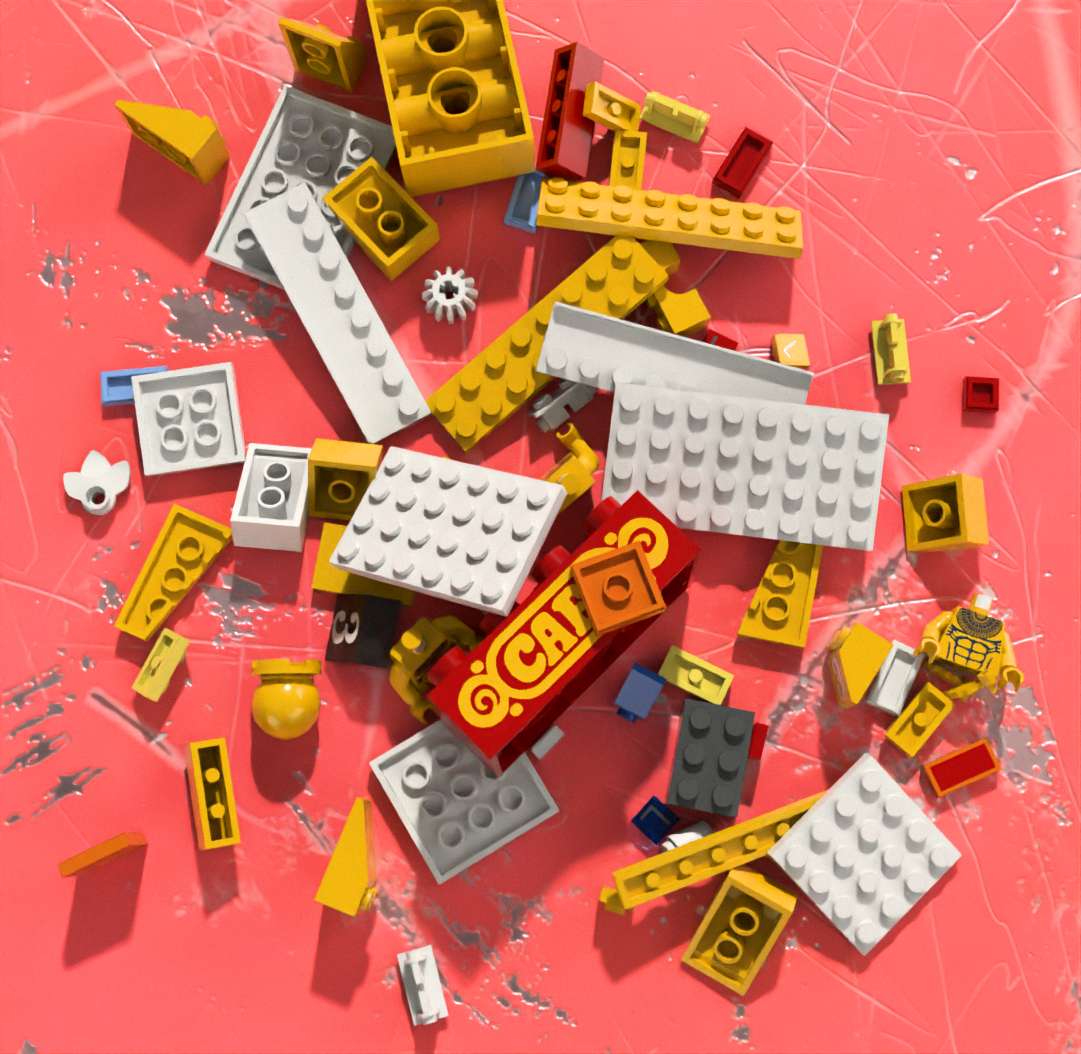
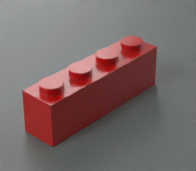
M579 42L556 49L554 52L535 170L550 178L559 177L567 181H577L586 178L594 121L583 116L585 91L587 84L595 81L599 84L601 83L604 64L602 56Z

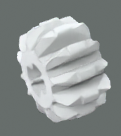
M449 266L446 267L445 275H441L438 270H435L433 272L435 280L426 279L424 284L428 290L422 292V299L427 302L425 305L427 313L435 312V320L438 322L445 315L449 324L454 323V316L456 315L465 321L467 318L465 310L474 311L476 308L475 303L472 301L478 298V291L473 289L475 285L474 279L472 277L465 278V271L462 268L455 275H453L452 268ZM453 291V299H446V292Z

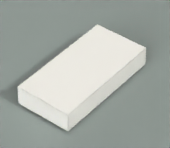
M892 640L891 643L894 646L879 668L865 703L898 717L925 657V653L921 652L918 657H915L913 655L914 648L897 640Z

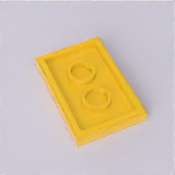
M324 522L311 585L312 590L412 607L415 591L334 568L329 563V560L347 526Z

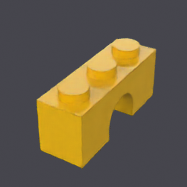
M654 240L640 243L668 276L678 272L680 258L672 243ZM663 284L644 301L648 308L653 307L658 315L656 323L661 331L688 337L707 328L711 316L696 288L684 294H675L670 292Z

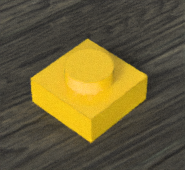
M602 885L598 900L605 902L604 909L624 915L625 909L620 904L616 889Z

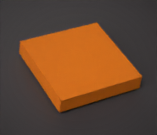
M640 540L570 565L572 576L596 637L667 610Z
M141 832L121 833L59 863L58 868L62 878L85 875L148 843Z

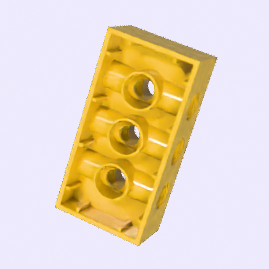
M366 0L406 192L411 197L535 172L534 135L503 0ZM457 110L465 111L461 114H450L451 112Z

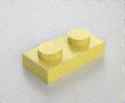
M164 627L131 688L143 696L158 702L161 694L167 690L170 678L178 663L184 659L190 640Z
M673 645L658 675L667 679V683L708 703L721 705L735 676Z

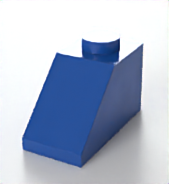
M635 662L613 706L619 708L616 714L632 723H635L637 719L644 721L667 679Z

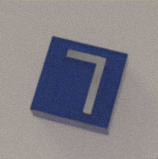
M653 795L630 822L657 845L680 819Z

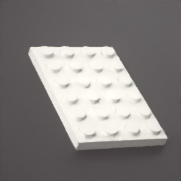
M284 85L204 254L205 257L210 261L284 289L245 219L243 212L305 182L348 259L355 240L324 203L322 197L370 157H373L388 171L397 151L392 126Z
M390 446L377 470L376 478L370 483L329 563L339 570L508 617L568 492L560 484Z

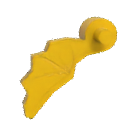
M925 661L923 664L924 668L955 687L973 682L969 679H965L962 682L956 675L937 664H928V661ZM974 692V693H972L971 695H968V696L973 697L976 692ZM968 696L959 698V700L965 703Z
M986 669L977 675L979 680L946 689L943 693L950 700L971 695L982 687H988L991 693H995L997 688L994 684L997 682V679L991 669Z

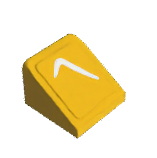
M804 334L773 335L771 344L775 362L799 369L810 367Z

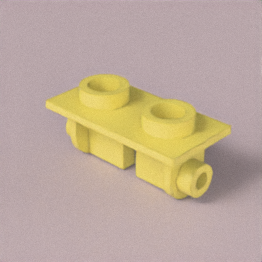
M652 91L651 93L648 92L645 98V106L640 115V120L698 144L711 115L659 94V92Z
M892 313L884 315V320L871 321L877 385L911 383L904 319H898L897 314Z

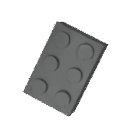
M685 699L682 702L664 804L737 818L755 712L691 699Z

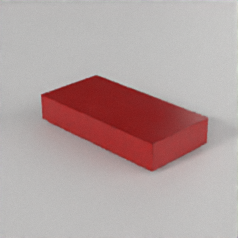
M745 127L715 174L712 183L740 199L772 148L773 142Z

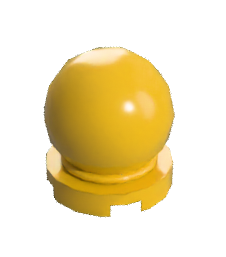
M290 659L251 661V676H260L259 679L261 680V683L254 690L251 708L254 721L265 733L274 738L284 740L297 738L306 733L318 720L321 699L319 690L311 680L314 678L313 676L322 675V661L306 659V662L290 663Z

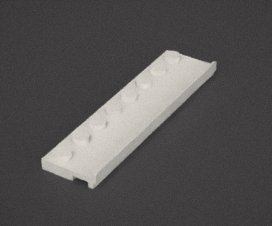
M304 182L248 211H244L245 219L368 444L376 445L379 441L432 415L306 183Z
M554 302L536 367V372L610 392L615 391V383L618 382L805 404L812 377L814 376V372L559 302Z

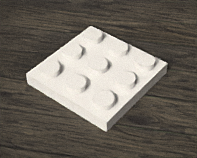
M232 362L131 376L145 476L150 477L245 462V442L234 364Z

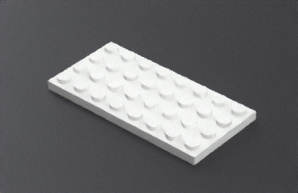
M616 382L601 502L607 497L612 496L622 505L638 490L678 528L873 551L889 414Z

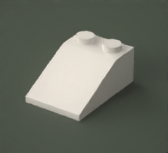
M249 443L230 519L234 546L302 552L308 524V457L312 448Z

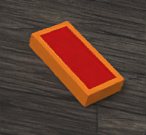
M987 737L921 765L936 798L1002 770Z

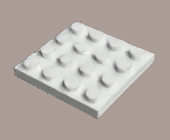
M441 720L369 762L439 885L560 811L525 752L497 778Z
M867 753L767 852L776 864L864 956L962 856L879 763Z

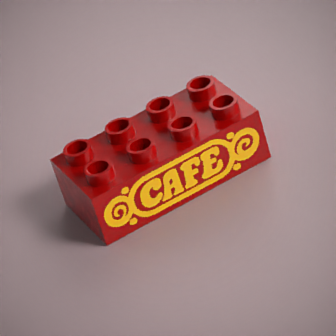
M638 490L622 505L612 496L599 503L582 524V528L589 533L583 544L572 554L561 545L550 551L531 574V577L539 583L535 590L521 604L515 600L508 617L488 612L479 625L487 633L485 639L469 655L459 646L452 648L434 664L427 674V678L435 685L427 697L439 719L497 778L663 614L654 615L596 637L572 576L570 565L640 540L667 609L692 584L701 549Z

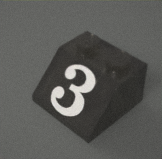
M337 594L325 661L390 672L393 661L389 653L398 643L405 608L402 601L372 595Z

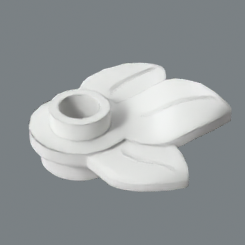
M92 450L84 460L81 473H64V488L70 497L82 501L83 507L89 513L104 515L113 509L116 503V496L127 489L130 482L131 469L127 461H121L111 466L103 455ZM104 494L105 499L103 503L95 504L96 496Z

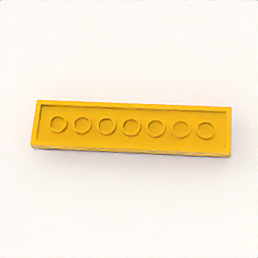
M542 177L536 220L537 226L623 237L633 236L638 239L801 259L803 238L800 210L784 206L779 208L761 206L754 202H730L722 198H699L691 194H668L659 190L638 191L632 190L627 186H606L590 181L582 183L567 181L559 177Z
M615 236L428 397L425 402L433 415L468 454L556 378L555 376L536 372L554 302L623 320L669 280V276L633 236Z

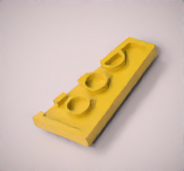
M173 504L114 627L148 642L232 540V529L177 504Z
M779 540L736 633L737 636L800 649L805 648L823 545Z

